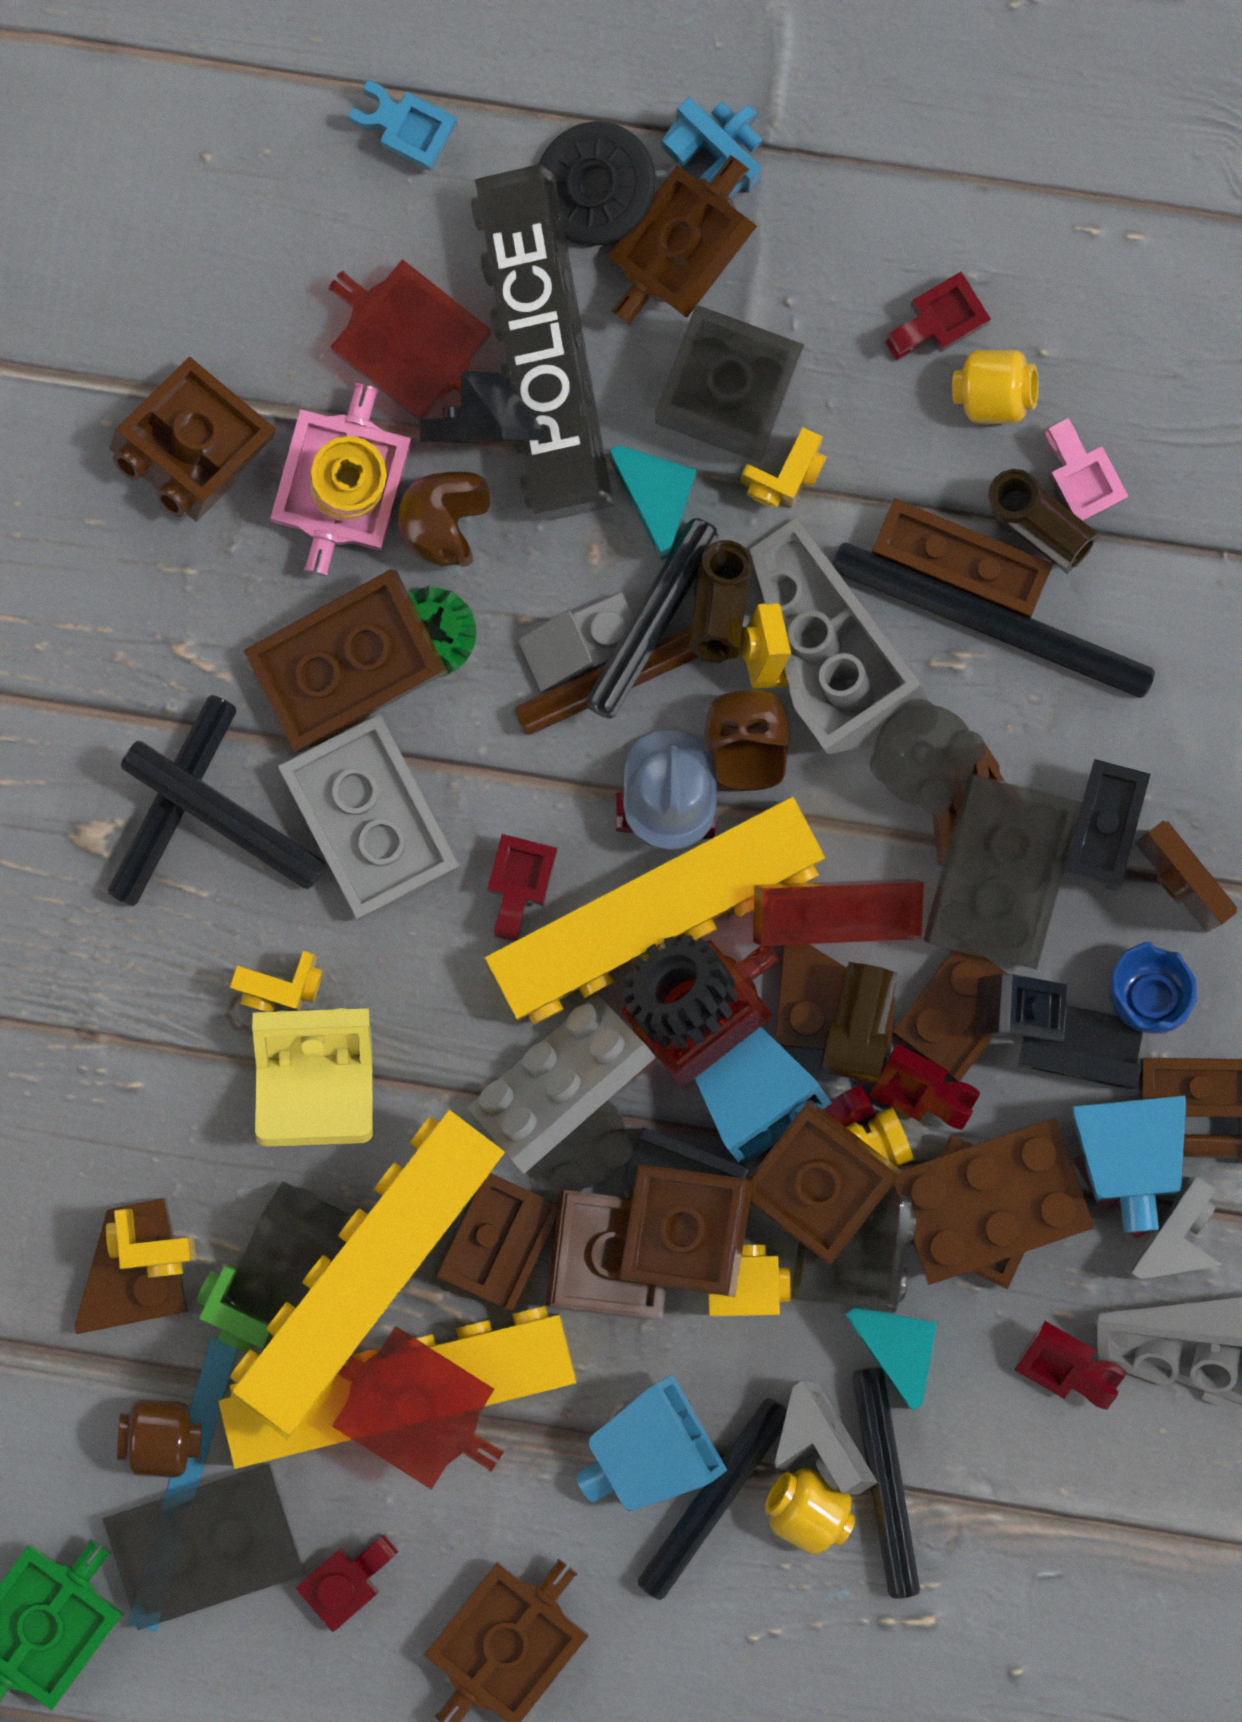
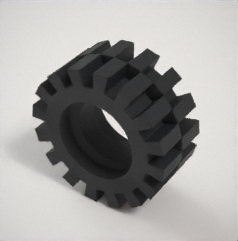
M682 935L679 945L672 936L664 939L665 948L659 950L655 943L648 947L646 950L651 957L646 961L639 956L632 964L638 972L637 974L627 972L624 982L629 988L622 989L623 999L627 1003L625 1005L653 1042L656 1040L660 1046L669 1048L672 1042L677 1049L687 1048V1038L691 1037L696 1045L704 1042L705 1039L702 1032L708 1028L715 1035L721 1029V1026L716 1021L719 1017L729 1020L733 1011L727 1003H736L737 993L733 987L737 985L729 969L714 948L709 946L707 941L699 938L696 942L691 935ZM696 980L693 988L683 998L664 1004L665 999L674 988L684 982Z

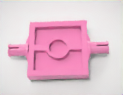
M360 383L354 384L355 388L347 415L325 416L300 409L270 517L272 523L299 529L313 538L304 571L315 574L319 556L322 553L317 574L324 577L328 576L335 544H356L379 551L383 550L412 444L411 438L385 432L369 421L378 389L368 385L361 406L365 386ZM354 436L365 439L378 449L385 461L387 476L381 499L374 510L360 520L343 522L331 519L318 510L311 498L309 479L314 457L323 445L334 438Z

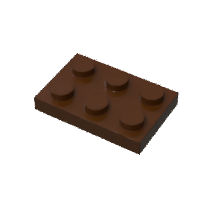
M392 569L244 650L294 752H302L448 673L397 570Z
M1056 1117L902 1170L903 1172L893 1184L927 1285L1095 1228Z

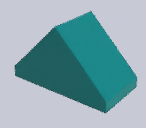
M618 445L609 450L610 462L661 561L669 557L673 550L696 481L697 470Z
M853 1306L845 1311L843 1314L908 1408L914 1411L923 1405L937 1322Z

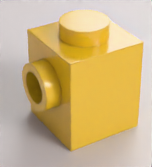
M765 1244L743 1245L736 1296L729 1297L708 1293V1315H780L779 1303L790 1302V1268L779 1267L778 1256H766Z

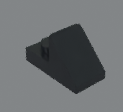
M462 372L460 376L461 407H443V418L420 419V442L470 443L543 440V428L508 380L498 372Z
M997 974L980 977L977 984L975 1034L1064 1042L1067 984L1015 974Z

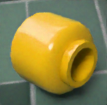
M1018 350L972 351L964 363L963 370H955L953 373L954 404H963L964 411L972 423H1019L1024 419L1028 409H1035L1037 406V367L1035 364H1028L1024 354Z
M800 1468L792 1474L790 1472L782 1474L771 1488L765 1503V1512L770 1515L769 1525L772 1532L779 1538L809 1554H821L833 1544L841 1546L848 1539L855 1524V1516L850 1513L851 1495L842 1494L839 1488L833 1490L823 1479L820 1472L812 1468Z

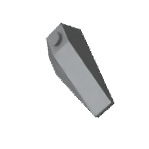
M797 517L750 548L764 603H780L791 650V655L784 667L794 709L826 754L884 744L932 711L921 683Z
M1242 1297L1099 1313L1097 1319L1098 1361L1108 1360L1121 1366L1128 1374L1162 1386L1176 1381L1203 1391L1202 1400L1216 1405H1220L1223 1398L1242 1405Z

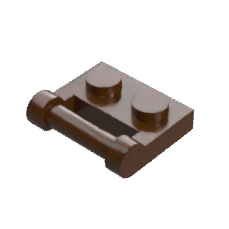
M1140 1058V1065H1142L1140 1071V1100L1185 1096V1117H1238V1135L1184 1134L1183 1157L1237 1158L1238 1163L1242 1164V1059Z

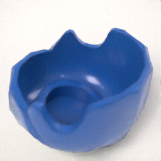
M1143 942L1124 951L1110 974L1109 999L1115 1014L1126 1025L1145 1033L1166 1034L1168 1031H1174L1188 1019L1197 1002V981L1186 962L1183 961L1180 953L1157 948L1152 942Z

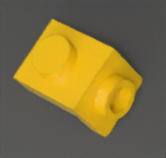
M802 427L778 478L746 464L740 480L741 484L749 487L746 495L770 508L777 509L779 503L792 507L803 483L813 488L826 462L827 456L819 453L823 436Z
M780 603L758 604L747 627L742 629L740 650L742 658L747 665L752 689L789 687L784 667L791 655Z
M303 950L292 983L237 965L230 988L235 992L243 994L240 1001L241 1005L261 1012H274L275 1005L294 1011H301L304 1001L314 1002L324 970L315 968L318 959L315 954Z
M132 1209L115 1210V1222L107 1223L106 1225L110 1258L119 1257L120 1269L147 1266L148 1278L183 1274L182 1262L196 1261L193 1237L136 1243Z

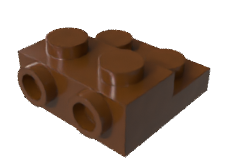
M189 356L115 429L110 450L115 453L113 455L114 464L123 475L131 480H138L142 476L158 490L156 493L157 499L166 511L176 517H181L186 513L197 522L233 486L236 475L273 439L276 428Z

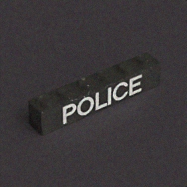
M541 164L475 179L478 197L471 199L472 215L477 229L484 231L488 251L481 254V266L486 283L489 287L494 286L497 308L491 309V322L497 340L499 342L504 341L507 363L501 365V374L508 380L543 428V440L513 441L517 452L524 454L527 474L522 475L520 479L524 502L528 509L533 508L535 515L548 521L614 507L555 174Z

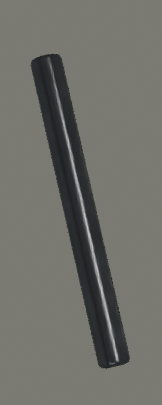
M847 542L842 543L838 547L832 565L841 576L1138 698L1144 697L1149 692L1154 680L1155 670L1152 667Z

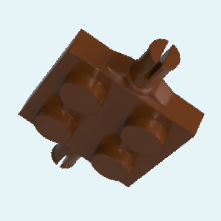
M731 154L711 182L705 179L693 178L679 166L674 168L654 194L651 206L642 221L629 234L621 238L607 256L624 269L628 280L633 283L614 309L612 308V312L631 326L633 320L649 299L652 298L654 301L668 303L686 318L690 315L757 227L746 216L736 210L732 199L728 197L743 176L750 170Z
M558 1558L555 1565L537 1586L536 1584L521 1580L500 1562L497 1561L424 1653L426 1658L448 1675L456 1689L440 1711L434 1715L439 1722H444L456 1706L459 1708L448 1722H461L474 1704L492 1710L506 1722H521L589 1635L564 1614L559 1603L556 1601L574 1577L578 1575L575 1570L569 1567L557 1584H554L553 1582L567 1566L565 1562Z

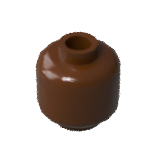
M137 1400L132 1404L129 1414L120 1413L117 1460L126 1461L128 1471L135 1476L180 1477L186 1471L188 1458L200 1459L202 1423H190V1410L183 1402Z

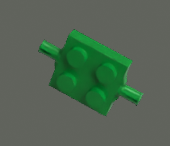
M90 1539L72 1566L54 1561L33 1544H29L1 1581L0 1702L10 1688L29 1693L52 1711L123 1616L124 1612L102 1597L90 1581L107 1556L111 1554L103 1546L88 1564V1560L100 1545L97 1541Z

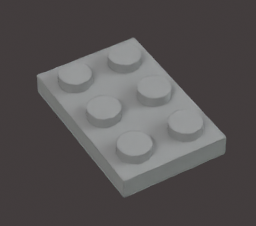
M381 714L278 766L358 921L460 868Z
M596 993L585 1004L576 1007L567 1019L542 1042L532 1046L525 1053L524 1057L500 1079L485 1087L480 1096L467 1109L501 1149L505 1151L513 1163L525 1174L654 1060L656 1056Z

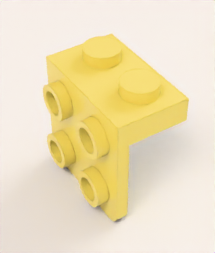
M338 1008L334 1010L310 1011L281 1010L253 1013L252 1032L256 1060L255 1134L257 1143L264 1147L368 1142L373 1136V1052L369 1008Z

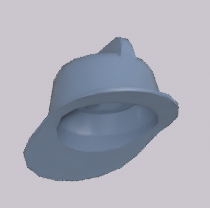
M675 730L654 731L638 739L628 751L624 767V811L626 821L636 837L651 847L664 850L688 848L702 840L713 825L716 812V776L713 755L710 750H705L704 742L689 733Z

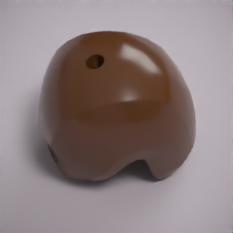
M456 471L431 474L414 482L404 493L398 511L399 533L407 550L414 557L430 565L438 567L448 565L469 566L473 562V554L469 543L458 528V521L462 517L482 515L488 511L490 507V492L486 479L474 472Z
M737 690L714 698L705 718L704 746L706 751L711 750L715 776L719 784L732 790L754 791L768 789L782 782L786 772L790 728L786 710L779 698L773 693L761 690Z

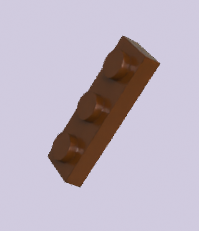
M894 498L871 552L1030 618L1053 566L1051 562Z

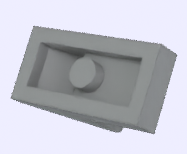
M622 592L574 614L567 610L518 640L541 693L606 665L633 619L631 610Z
M1197 1176L1189 1177L1159 1221V1230H1154L1125 1273L1134 1279L1142 1280L1221 1266V1263L1184 1238L1189 1230L1197 1235L1213 1214L1216 1206L1209 1202L1216 1189Z
M802 1380L792 1388L776 1454L775 1467L779 1469H792L818 1452L821 1458L816 1460L817 1468L823 1479L833 1490L839 1488L842 1494H861L878 1482L820 1384Z

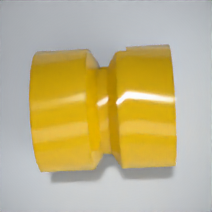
M354 436L334 438L321 447L314 457L309 479L311 498L319 511L331 519L348 522L360 520L374 510L381 499L387 476L385 461L378 449L365 439Z

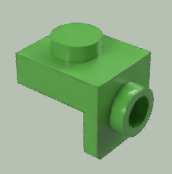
M225 1265L220 1274L213 1271L209 1273L199 1292L196 1302L204 1306L199 1319L222 1329L217 1339L240 1351L247 1353L253 1345L261 1349L266 1348L272 1337L266 1331L270 1323L225 1302L239 1273V1269Z

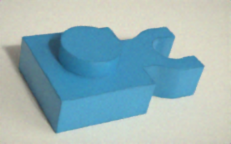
M368 79L363 88L364 95L376 99L379 102V108L372 114H364L353 107L348 116L349 122L361 129H379L384 131L380 140L381 147L432 172L458 124L457 117L409 92L405 93L401 103L398 104L391 100L381 85Z

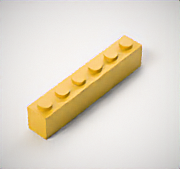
M791 797L486 956L485 959L517 1021L519 1022L529 1017L534 1026L563 1011L564 1009L559 1000L578 990L581 991L585 999L613 985L615 981L611 973L630 963L632 964L638 956L646 961L651 957L646 949L654 943L659 950H662V947L665 946L664 939L672 936L676 940L682 937V935H691L697 941L699 938H703L716 931L717 927L713 920L731 910H734L737 918H741L766 905L768 900L764 893L785 883L790 892L820 876L815 867L823 863L826 857L794 797Z
M451 1110L447 1111L440 1122L429 1116L409 1143L417 1149V1152L404 1168L396 1162L392 1164L374 1188L382 1196L369 1214L360 1208L354 1213L338 1235V1237L346 1242L333 1261L322 1255L302 1281V1284L308 1287L310 1291L296 1308L289 1302L284 1304L266 1328V1331L274 1336L260 1355L250 1349L229 1376V1378L237 1383L230 1397L286 1440L503 1157L505 1151Z
M546 1306L512 1314L515 1324L513 1326L492 1331L490 1320L456 1328L457 1340L435 1345L433 1334L399 1342L401 1354L379 1359L376 1348L354 1353L344 1364L345 1368L340 1369L287 1440L232 1397L220 1399L218 1403L234 1469L576 1384L577 1379L561 1314L548 1316ZM237 1383L229 1385L231 1393L233 1389L236 1387Z

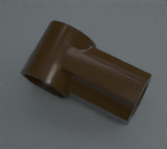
M1022 469L1002 471L993 479L989 486L988 497L997 523L1009 532H1015L1066 574L1083 561L1099 538L1098 533L1038 486L1036 479ZM1021 490L1029 493L1031 501L1023 510L1012 512L1001 506L1003 498L1009 492Z
M731 540L716 541L705 549L694 585L695 602L689 651L698 655L701 661L718 664L728 659H737L739 655L747 586L753 568V560L749 551L740 543ZM717 575H722L728 577L729 579H723L718 577Z
M848 962L836 1020L831 1021L820 1072L878 1084L888 1042V1033H885V1028L892 1006L898 972L873 965Z

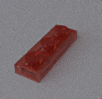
M917 879L756 884L754 885L753 942L761 946L922 939L924 882Z

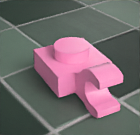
M1069 418L1048 428V431L1044 432L1052 451L1063 464L1061 468L1051 472L1049 476L1065 507L1082 521L1129 497L1103 446L1086 453Z

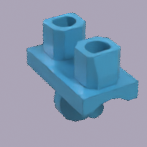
M688 97L677 108L676 122L663 138L662 149L677 164L683 167L703 148L716 161L699 178L711 182L731 154L750 170L743 176L728 197L730 198L736 194L742 187L749 193L761 181L758 175L762 171V167L736 141L739 140L751 153L761 145L763 140L750 128L758 113L750 105H747L735 114L722 101L711 112L724 126L722 129L700 106Z

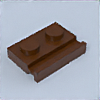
M960 939L895 1026L893 1034L926 1059L947 1069V1073L953 1079L960 1082L993 1038V1036L975 1034L978 979L983 976L1007 973Z
M490 1173L469 1200L434 1275L513 1312L556 1220L558 1204Z

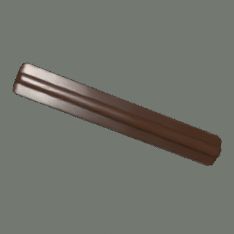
M691 626L659 640L633 687L699 657L689 651ZM605 665L518 705L515 708V715L523 732L526 735H532L588 709L586 698Z

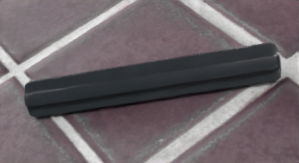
M693 518L688 522L586 698L588 708L595 714L606 719H612L618 713L695 580L705 549L711 543L718 540L717 528L711 523L705 522L700 518Z
M210 695L207 697L174 763L202 780L236 714V707L219 696ZM157 793L108 887V894L112 898L128 906H134L138 903L185 810Z
M137 740L123 757L120 765L122 770L303 889L312 887L323 872L325 863L322 859L143 741Z
M879 1367L860 1369L854 1372L853 1382L866 1461L878 1482L871 1487L888 1594L893 1599L909 1598L919 1594L920 1585L885 1374L882 1368Z
M767 1398L762 1402L722 1459L727 1471L701 1489L639 1577L638 1585L644 1592L657 1600L665 1598L781 1433L787 1408L772 1398Z

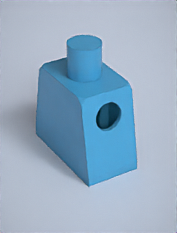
M721 1018L716 1020L721 1029L715 1035L709 1028L702 1032L705 1041L701 1044L710 1057L696 1066L692 1073L723 1143L738 1163L744 1166L779 1140L809 1100L821 1109L826 1108L832 1102L817 1081L761 1026H753L738 1036L726 1019Z
M1185 1096L1074 1106L1071 1109L1073 1126L1095 1201L1120 1199L1124 1233L1159 1230L1155 1196L1177 1194L1181 1190L1186 1114Z
M671 1374L649 1387L588 1439L589 1447L597 1461L577 1472V1481L581 1491L589 1501L595 1503L615 1492L623 1507L629 1512L704 1487L725 1473L727 1468L676 1379Z

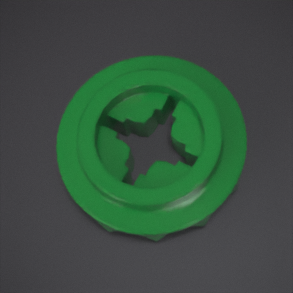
M429 585L408 592L422 622L429 623L433 616L436 617L440 610L443 611L440 616L442 620L440 622V630L453 642L452 644L432 640L448 672L440 677L453 673L468 660L476 642V624L469 606L453 591Z

